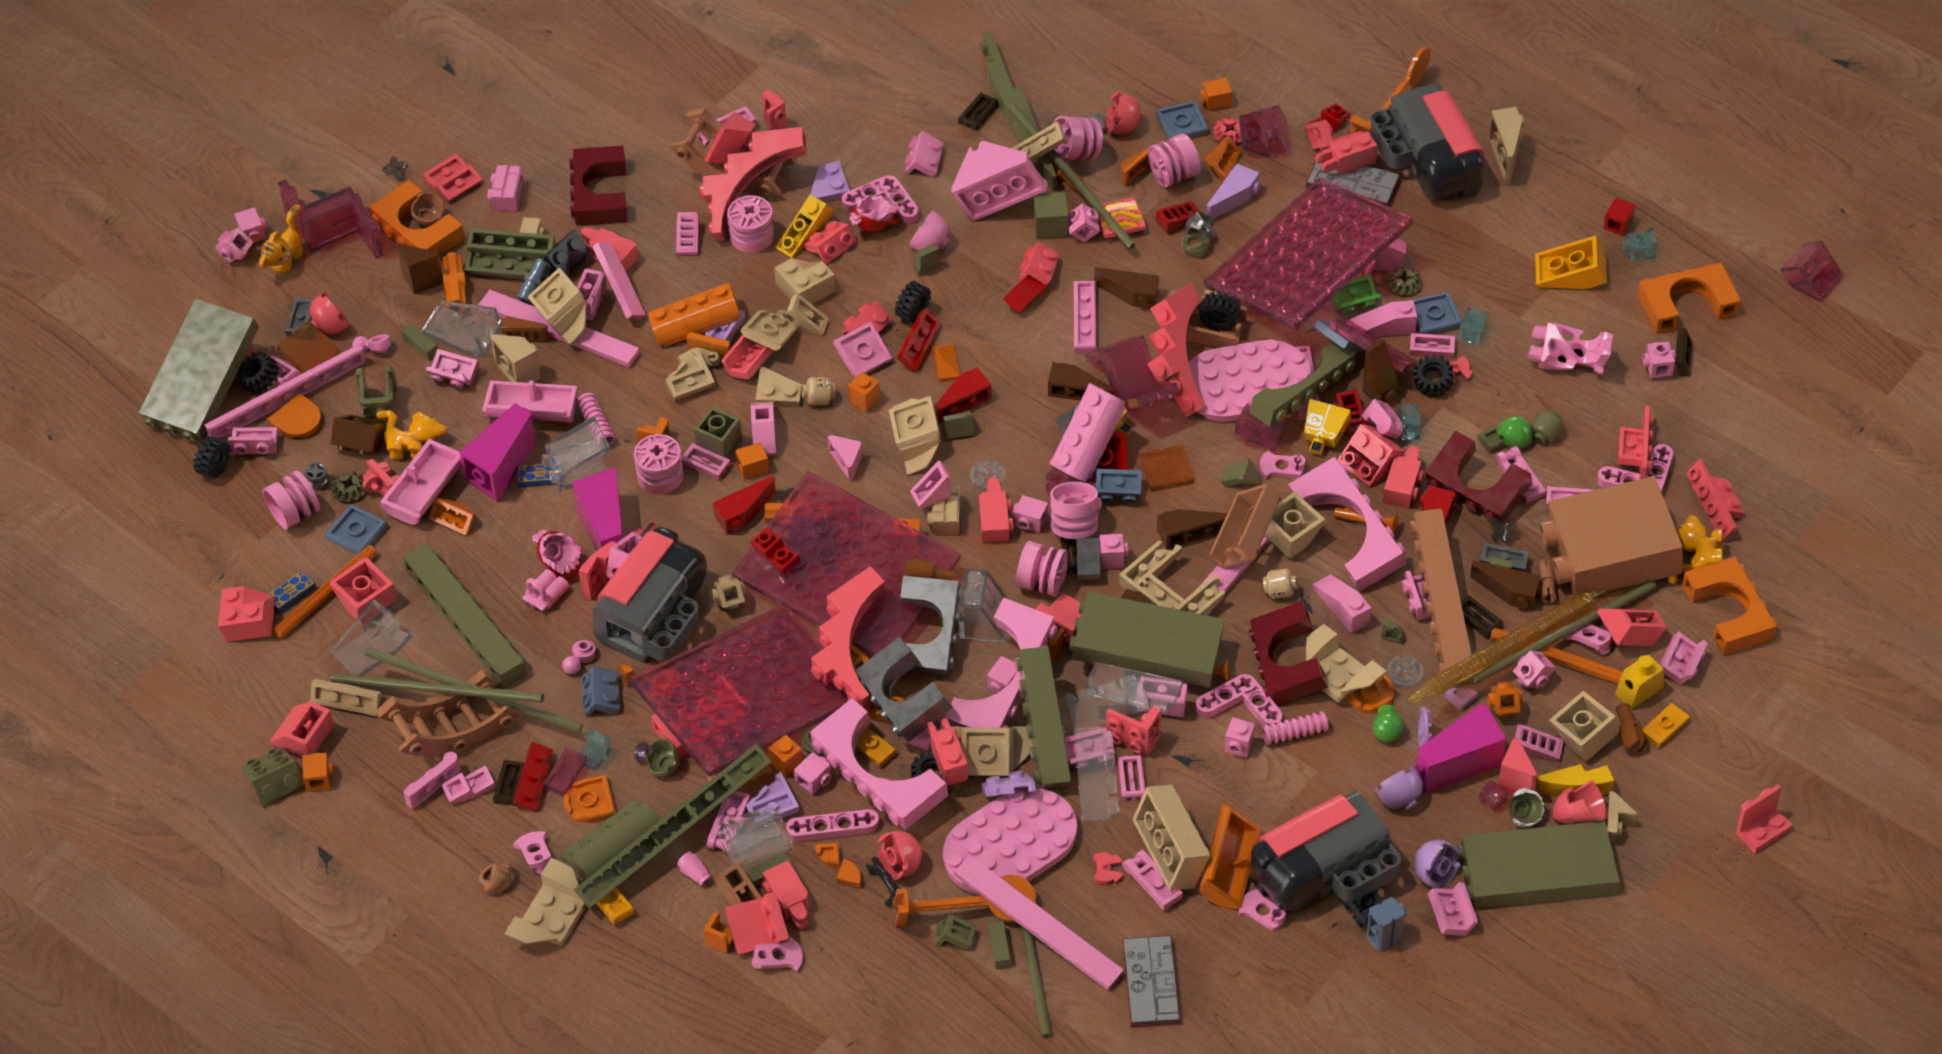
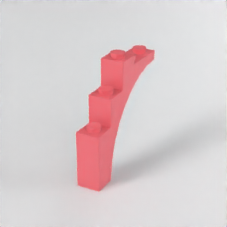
M802 127L752 132V141H749L750 152L727 154L728 162L724 164L726 174L703 176L700 194L709 204V213L712 215V222H709V230L717 242L726 241L728 208L733 201L738 199L750 182L775 164L807 155L806 134Z
M1191 282L1150 308L1161 328L1149 335V338L1160 355L1147 363L1158 383L1161 381L1165 382L1186 417L1206 406L1196 387L1187 359L1186 330L1189 318L1195 307L1202 302Z
M871 566L827 596L826 609L832 618L819 626V641L824 649L811 657V672L816 679H821L826 685L833 681L839 690H844L849 700L853 698L864 709L870 707L869 693L860 683L852 666L851 644L854 632L863 615L873 603L885 594V581Z

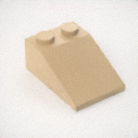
M1517 107L1491 111L1488 140L1505 185H1510L1519 150V142H1522L1521 127H1524V118L1522 114L1519 115Z

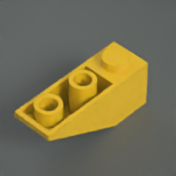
M810 194L775 248L794 258L805 248L803 244L809 240L812 234L820 232L825 228L835 211L826 203Z

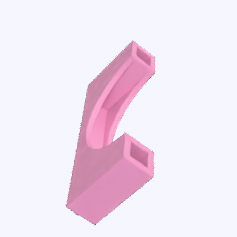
M1333 457L1288 485L1291 494L1296 492L1311 507L1323 504H1338L1356 511L1365 520L1367 533L1364 544L1356 556L1345 564L1349 578L1359 592L1406 565L1404 555L1407 553L1400 542L1396 544L1394 541L1395 536L1390 527H1384L1382 524L1384 521L1377 510L1373 511L1371 509L1372 503L1366 494L1361 495L1359 492L1361 488L1355 478H1349L1348 474L1350 473L1343 462L1339 464L1337 459Z
M1003 598L994 616L996 627L1011 635L1020 649L1047 646L1049 640L1054 639L1058 629L1054 616ZM1020 671L1016 673L1012 681L1003 690L993 696L979 700H964L954 697L951 702L953 708L945 714L944 718H947L950 726L1009 728L1010 720L1015 719L1018 713L1020 700L1025 698L1024 694H1020L1019 680H1022Z
M852 698L810 731L811 746L816 753H822L833 768L837 767L841 770L843 777L848 782L853 781L863 796H869L878 810H884L893 824L896 826L900 825L907 830L948 796L946 782L931 769L917 777L901 781L884 780L867 773L856 761L854 753L857 741L864 730L870 725L868 712Z

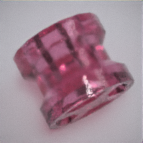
M1053 470L1046 475V493L1048 496H1050L1051 490L1055 486L1068 482L1067 474L1061 470Z
M1490 780L1482 789L1479 800L1490 804L1493 810H1498L1506 800L1508 790L1505 788L1500 789L1497 787L1496 782Z

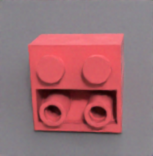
M1360 424L1337 461L1339 464L1343 462L1348 471L1366 485L1372 487L1390 472L1394 458L1402 456L1405 451L1388 437L1380 434L1375 427Z
M1599 609L1597 611L1612 635L1613 640L1617 645L1654 646L1667 628L1657 610Z
M313 702L294 706L269 741L270 745L285 749L287 752L300 757L316 753L334 727L331 710Z

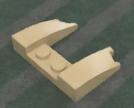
M1160 540L1119 574V585L1125 590L1128 588L1134 592H1140L1153 605L1208 616L1225 596V590L1218 592L1215 585L1219 582V577L1216 573L1185 600L1161 582L1158 577L1182 552V547L1175 545L1172 551L1162 549V541Z

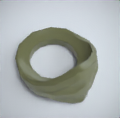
M1189 233L1183 237L1182 247L1186 252L1198 258H1203L1208 252L1210 239L1204 234ZM1192 239H1199L1202 241L1195 245H1187V242Z

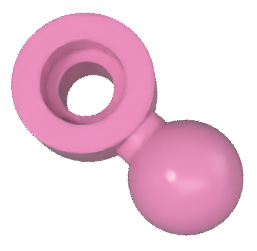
M386 334L374 336L369 340L364 336H358L353 340L352 347L359 344L363 349V353L367 352L369 348L371 351H375V353H383L388 350L391 342L389 335Z
M588 640L576 642L572 647L573 656H568L563 660L562 668L567 674L572 675L580 670L581 663H589L596 657L594 643Z

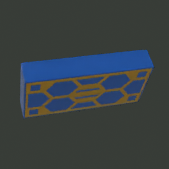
M562 462L518 465V487L563 484Z
M300 570L267 594L274 596V608L281 613L314 590L316 585Z

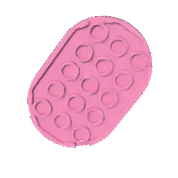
M1273 339L1203 351L1189 361L1192 377L1206 404L1197 413L1204 415L1207 420L1218 422L1254 417L1249 412L1253 396L1266 387L1278 389L1291 386L1311 375L1309 361L1300 350L1290 344Z
M1028 788L1017 789L1012 794H1003L958 823L950 831L943 847V860L946 872L957 886L967 892L978 895L976 891L954 876V871L968 855H971L999 877L1009 874L1019 875L1029 882L1057 864L1071 851L1077 834L1075 813L1064 798L1046 789L1036 788L1035 791H1028Z

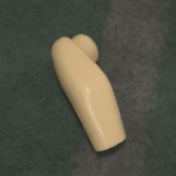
M695 348L679 355V364L686 361L692 355V351ZM699 348L706 365L715 367L720 363V356L717 352Z

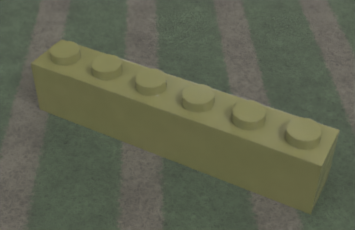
M1048 646L1020 649L1018 657L1015 658L1016 671L1021 673L1022 680H1019L1020 694H1024L1025 697L1022 708L1024 716H1028L1029 724L1026 725L1027 738L1032 739L1033 747H1030L1031 761L1036 763L1037 770H1034L1035 784H1039L1041 789L1046 790L1068 788L1071 779Z

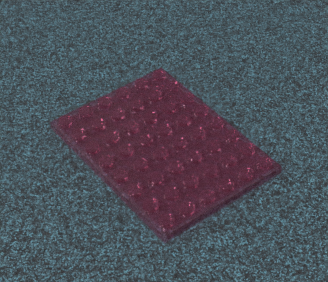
M1319 177L1203 282L1206 288L1214 292H1221V295L1228 293V297H1235L1234 301L1238 300L1240 304L1297 330L1411 227L1414 222L1411 216Z
M807 470L766 526L781 537L786 546L799 555L800 561L786 574H783L752 546L733 571L732 577L739 579L746 586L814 624L821 626L832 618L826 609L827 596L871 566L885 581V594L873 603L861 618L854 632L852 644L871 656H875L899 636L904 640L926 608L902 605L900 596L904 576L903 569L910 558L934 562L937 568L952 571L961 559V554Z
M785 604L630 678L632 687L709 777L724 770L756 743L764 750L784 735L790 737L828 718L849 701L844 690H839L833 681L826 685L821 679H816L812 674L811 657L823 650L824 647Z

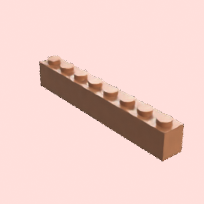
M1442 509L1414 512L1413 521H1410V532L1415 534L1416 541H1414V552L1419 554L1420 561H1418V572L1423 574L1424 581H1422L1423 595L1427 594L1428 601H1426V612L1432 618L1430 632L1436 638L1434 652L1435 656L1440 658V663H1438L1439 676H1443L1445 685L1470 682L1469 677L1475 673L1443 512Z

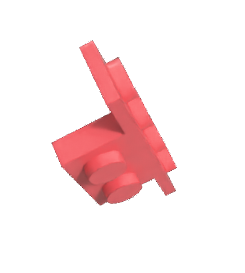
M1645 406L1642 429L1620 427L1617 464L1639 466V479L1645 478V474H1650L1651 461L1647 460V458H1651L1652 445H1648L1652 441L1653 430H1649L1653 424L1650 406Z
M1698 459L1687 471L1686 475L1714 530L1722 529L1723 542H1725L1737 529L1733 518L1740 519L1745 512L1728 479L1710 476L1703 460Z

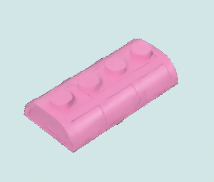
M490 380L482 414L484 417L499 418L516 403L531 412L532 420L572 423L577 407L578 388L577 386L538 384L529 380V383Z
M1089 383L1050 464L1081 481L1086 482L1087 479H1090L1126 408V402Z
M428 439L380 501L382 508L398 520L411 525L417 524L435 498L438 497L461 467L459 451Z

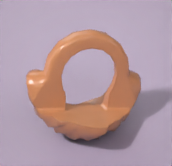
M506 860L501 863L491 864L481 872L479 881L484 886L485 893L496 895L510 886L515 877L512 871L513 866L510 862ZM492 869L490 880H484L485 874Z

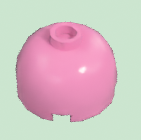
M932 210L909 243L917 251L932 244L943 250L949 241L947 238L949 228L946 220Z

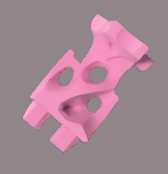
M1548 322L1546 327L1534 326L1531 339L1542 341L1541 347L1531 345L1528 359L1539 362L1538 368L1572 370L1575 365H1585L1594 368V372L1603 374L1605 363L1611 355L1613 334L1601 332L1597 338L1587 341L1579 340L1580 336L1583 335V330L1551 322ZM1571 334L1573 339L1565 340L1563 335ZM1574 351L1583 353V357H1579ZM1558 356H1563L1567 361L1562 363L1557 358Z

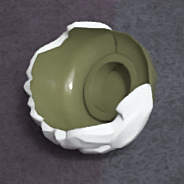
M1528 788L1516 791L1509 800L1507 807L1513 822L1522 828L1537 824L1544 815L1542 797L1536 791Z

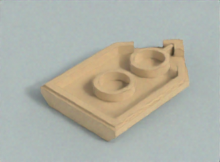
M759 310L744 325L741 333L745 338L770 349L778 350L796 332L797 327L788 319L789 315L786 310H778L777 313Z

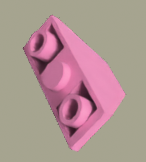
M773 401L751 403L753 444L760 442L767 456H776Z

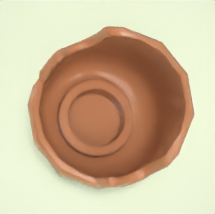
M431 192L418 194L417 199L411 205L412 219L426 227L439 221L444 212L443 200L437 194Z

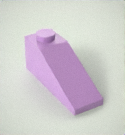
M1236 164L1207 204L1206 214L1210 215L1213 220L1248 202L1253 194H1257L1260 189L1259 172Z

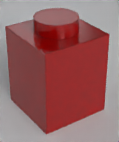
M1615 198L1605 214L1603 229L1623 236L1633 220L1635 205Z

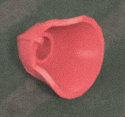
M1590 780L1576 790L1572 788L1565 790L1558 797L1553 807L1552 817L1564 824L1605 821L1608 811L1601 791L1594 781Z

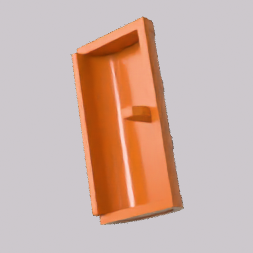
M730 282L648 311L658 345L663 344L664 347L685 340L689 332L702 334L737 321L738 316H741Z
M1224 804L1219 812L1209 852L1210 857L1206 863L1199 891L1205 898L1222 908L1238 909L1241 908L1250 873L1251 850L1258 842L1261 827L1227 804Z

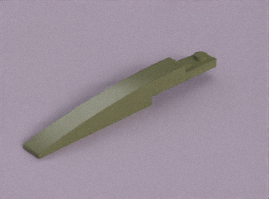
M991 31L983 32V41L980 42L982 53H986V78L995 99L998 100V105L1018 142L1021 143L1030 138L1031 134L1009 110L1010 105L1016 104L1037 130L1038 127L1022 87L1013 88ZM1045 154L1034 160L1032 164L1042 178L1046 179L1052 191L1057 190V175L1049 155Z
M756 743L575 888L576 894L590 909L772 761Z

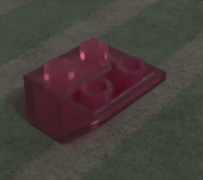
M1279 105L1239 116L1243 150L1267 157L1290 152L1287 120Z
M1822 240L1803 244L1780 269L1792 288L1816 301H1821L1844 275Z

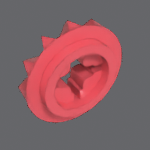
M1224 117L1222 121H1217L1213 133L1219 142L1229 137L1237 144L1246 138L1247 129L1246 124H1242L1241 119L1235 120L1232 117L1228 120Z

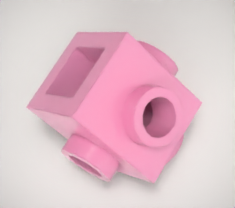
M1083 203L1068 214L1070 234L1083 242L1088 241L1100 232L1098 213L1093 208H1089Z
M238 227L230 232H223L218 238L220 242L216 245L215 249L229 263L237 259L240 261L248 254L247 250L253 244V241Z
M1669 341L1647 344L1646 353H1643L1642 360L1643 365L1648 368L1650 377L1672 376L1676 353L1674 350H1671Z
M1530 650L1527 655L1519 659L1513 672L1519 677L1517 680L1524 687L1539 689L1548 682V677L1556 667L1542 652Z

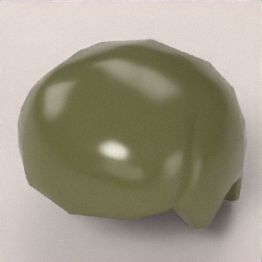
M659 738L650 744L651 752L646 755L648 769L652 774L667 777L680 765L681 755L679 749L670 740Z

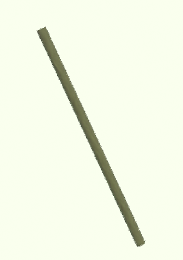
M1016 104L1010 105L1009 110L1031 136L1039 132L1018 106ZM1055 149L1047 153L1127 248L1129 250L1133 249L1136 246L1135 242Z
M1650 581L1599 609H1619L1655 590L1656 585L1653 581ZM1599 609L1469 677L1471 684L1475 685L1513 665L1520 658L1527 655L1530 650L1539 651L1600 619L1597 613Z
M368 647L365 653L368 657L443 684L479 687ZM482 697L578 733L581 732L583 724L518 700Z
M332 673L330 676V681L334 683L544 702L543 693Z
M1021 926L1042 1038H1050L1052 1035L1033 935Z

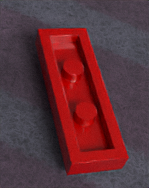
M926 308L919 312L897 356V359L911 372L918 369L941 323Z
M535 742L530 743L513 805L532 812L536 811L554 749Z

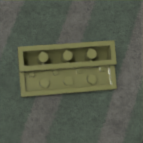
M470 228L466 246L468 253L464 268L465 274L524 279L526 275H529L536 259L546 262L543 256L556 245L555 236ZM550 266L546 268L540 281H545L551 276L552 268Z
M633 800L561 853V858L563 862L577 871L579 878L585 881L654 826L661 818L645 801L640 804Z

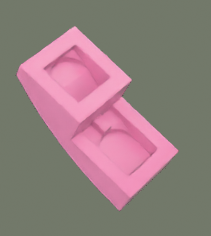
M486 765L466 777L460 773L441 784L451 804L473 799L495 789L497 786Z

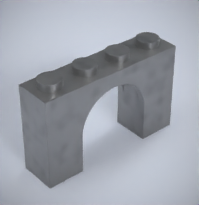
M903 576L900 596L902 605L929 607L937 611L943 618V628L938 637L926 644L906 643L920 661L908 672L948 676L949 669L954 667L955 657L951 655L952 647L957 645V633H954L955 625L960 623V611H957L958 603H962L963 589H960L958 581Z
M899 636L859 667L856 673L861 678L859 681L866 691L869 690L872 693L869 697L874 705L882 707V710L879 712L887 722H893L891 729L899 738L903 735L910 742L928 728L927 723H934L951 710L953 706L934 682H931L923 690L906 701L895 702L891 700V691L896 681L920 662Z

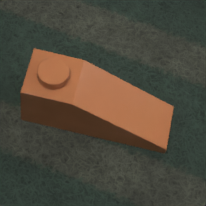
M739 862L713 878L732 906L762 898Z

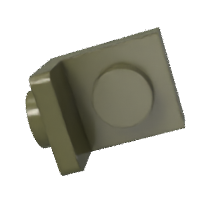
M950 914L944 921H940L936 927V944L941 945L946 940L968 950L973 941L976 925Z

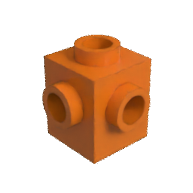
M1498 682L1497 686H1491V693L1487 694L1488 706L1492 707V710L1499 714V716L1506 717L1512 716L1513 713H1520V705L1523 703L1522 692L1515 685H1511V682ZM1500 695H1507V698L1501 701Z

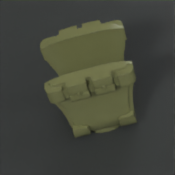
M385 366L386 397L368 398V386L363 368L356 369V383L360 391L358 401L360 406H362L363 417L376 419L377 412L381 410H392L396 414L394 392L397 391V379L392 366Z

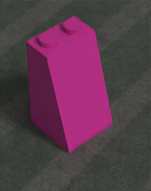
M514 403L459 452L465 480L496 502L501 499L518 472V465L523 464L536 443L532 414L527 408H522Z
M615 467L573 481L576 509L595 550L597 551L612 541L617 543L623 539L621 501Z
M1485 702L1475 707L1418 748L1415 765L1423 780V790L1425 793L1501 766L1506 738Z

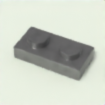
M294 298L285 328L286 336L308 338L311 327L310 321L312 320L309 314V307L314 299Z
M1484 542L1480 562L1489 564L1490 557L1513 561L1512 569L1525 572L1529 551Z

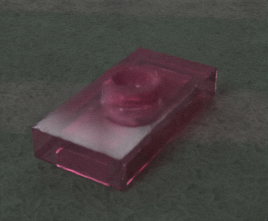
M566 747L544 781V788L564 796L588 761L587 756Z

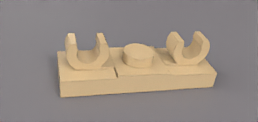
M1057 121L1011 149L1026 152L1029 155V160L1033 162L1052 149H1057L1059 145L1068 142L1062 125Z
M314 679L311 683V702L377 716L375 711L380 707L381 692Z

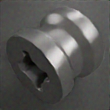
M314 462L305 468V477L314 490H322L328 486L329 477L324 464Z

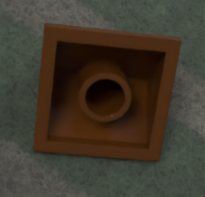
M398 243L397 250L402 274L414 295L443 283V273L438 252Z

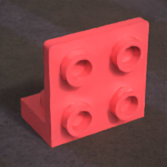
M1327 120L1305 125L1312 150L1320 148V152L1329 149L1332 143L1363 133L1362 130L1332 139V127L1327 123Z
M1062 593L1050 607L1040 603L1035 610L1054 616L1056 626L1058 627L1057 632L1060 628L1064 629L1065 643L1070 645L1071 637L1077 635V632L1074 631L1076 618H1081L1082 614L1079 613L1080 602Z
M1152 706L1148 713L1143 714L1140 722L1108 709L1106 711V728L1110 742L1117 745L1120 744L1136 754L1148 757L1161 736V709Z
M1779 785L1771 789L1766 788L1759 797L1754 800L1750 799L1741 806L1736 835L1754 853L1760 851L1792 829V824L1777 809L1781 793Z
M776 891L767 893L762 898L725 908V914L738 955L754 951L757 944L784 943L789 939Z

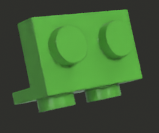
M1371 275L1328 287L1335 312L1342 310L1343 313H1348L1356 310L1355 307L1359 305L1367 308L1376 305L1375 301L1381 298L1380 293L1376 294Z

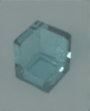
M590 728L585 733L586 746L577 756V762L596 771L611 753V745L608 737Z

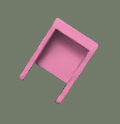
M981 141L976 151L972 147L969 148L953 183L951 193L973 222L1047 191V181L1041 177L1029 160V155L1026 152Z

